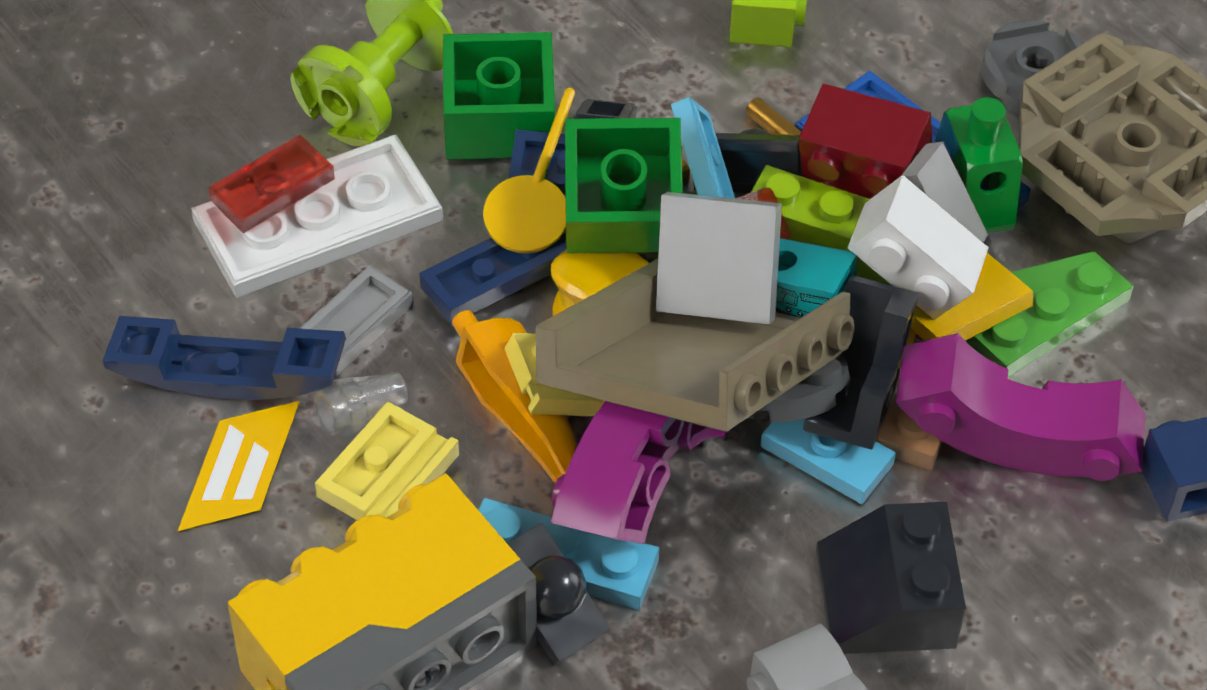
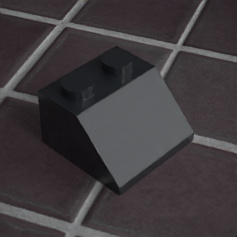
M947 502L885 504L817 542L816 551L827 629L844 654L957 648L966 605Z

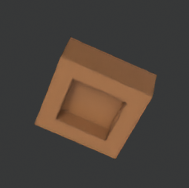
M895 394L876 442L896 452L895 459L932 470L943 441L923 431L896 403L897 394Z

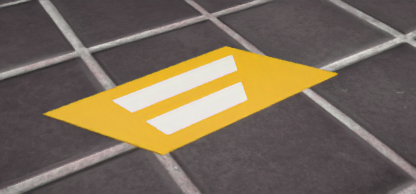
M300 400L219 420L178 531L261 510Z

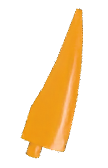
M471 310L461 311L452 320L454 328L461 337L456 364L481 404L512 431L540 463L553 482L556 483L561 475L566 474L577 445L566 415L530 414L528 406L531 403L528 394H522L504 349L513 333L527 332L519 321L512 318H494L478 322Z

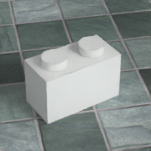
M903 175L864 204L848 245L850 251L891 285L918 292L916 305L934 320L974 293L989 248Z

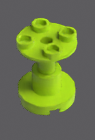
M366 0L367 17L377 35L371 43L365 41L356 42L347 52L329 45L314 46L297 62L299 65L292 71L290 79L292 89L305 113L313 121L321 115L328 123L333 125L327 133L343 143L358 147L372 143L390 126L392 106L386 90L396 79L394 66L402 59L409 65L425 71H439L443 69V34H453V31L441 12L443 10L441 0Z

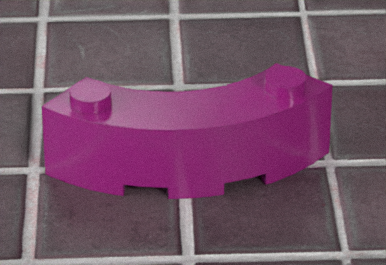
M959 333L904 346L896 403L923 431L932 434L950 446L1000 466L1044 475L1089 477L1093 480L1107 481L1114 479L1117 475L1142 472L1146 413L1122 379L1098 383L1047 381L1042 389L1007 379V368L992 362L966 343Z
M605 401L583 434L566 474L561 475L554 485L552 492L554 511L550 523L613 539L644 544L654 510L670 478L668 460L679 448L691 450L701 441L710 437H724L725 431Z

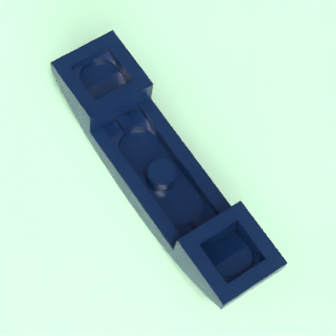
M119 316L102 362L106 369L127 378L180 393L222 399H277L303 395L331 386L346 337L344 331L288 327L282 342L180 335L176 321L173 319Z

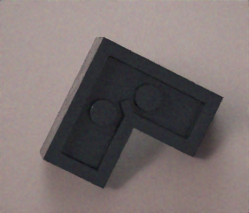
M851 276L846 283L845 292L850 293V316L854 320V335L849 349L842 353L848 362L851 391L847 396L843 390L835 394L837 405L829 411L805 418L803 430L872 450L896 393L903 350L908 342L919 293L862 277Z

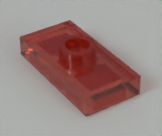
M298 135L208 187L210 201L242 233H245L335 179L334 166L305 138Z

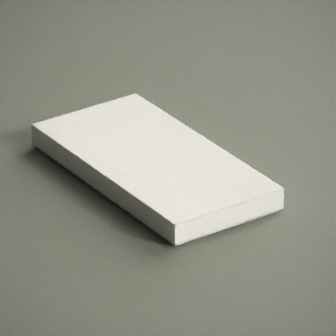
M396 134L191 208L193 221L236 298L443 221L442 206Z

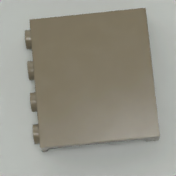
M658 259L535 326L536 382L727 432L849 349L854 335V320L850 316V293L841 292L802 318L775 312V321L771 324L656 311Z

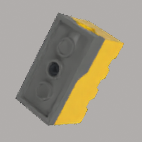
M445 473L428 484H419L408 490L398 503L399 510L388 517H383L379 514L374 516L367 515L355 521L345 534L346 542L331 550L321 546L305 550L293 561L290 568L291 574L278 582L269 579L253 581L246 585L236 597L229 600L227 603L240 670L255 690H468L537 646L536 576Z

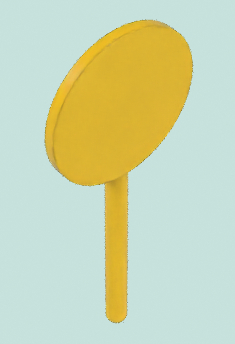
M566 88L563 93L534 175H521L506 179L490 192L485 201L483 218L486 230L498 245L507 250L517 253L542 251L556 243L565 232L566 199L557 186L544 178L575 96L573 88Z

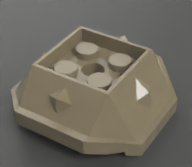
M1104 33L1096 35L1023 81L1020 96L1018 147L1023 160L1022 174L1065 209L1066 214L1073 215L1097 236L1112 234L1125 243L1131 244L1160 230L1184 228L1207 212V79L1174 54L1147 46L1125 45L1121 38Z

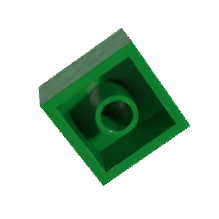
M552 32L443 34V115L446 159L512 158L516 129L550 132L555 118Z
M681 118L565 119L567 253L659 252L661 195L667 192L683 193Z

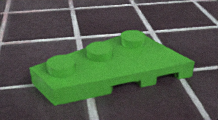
M1095 251L1011 272L1033 290V306L965 341L987 359L1007 368L1008 377L1130 301L1134 286Z

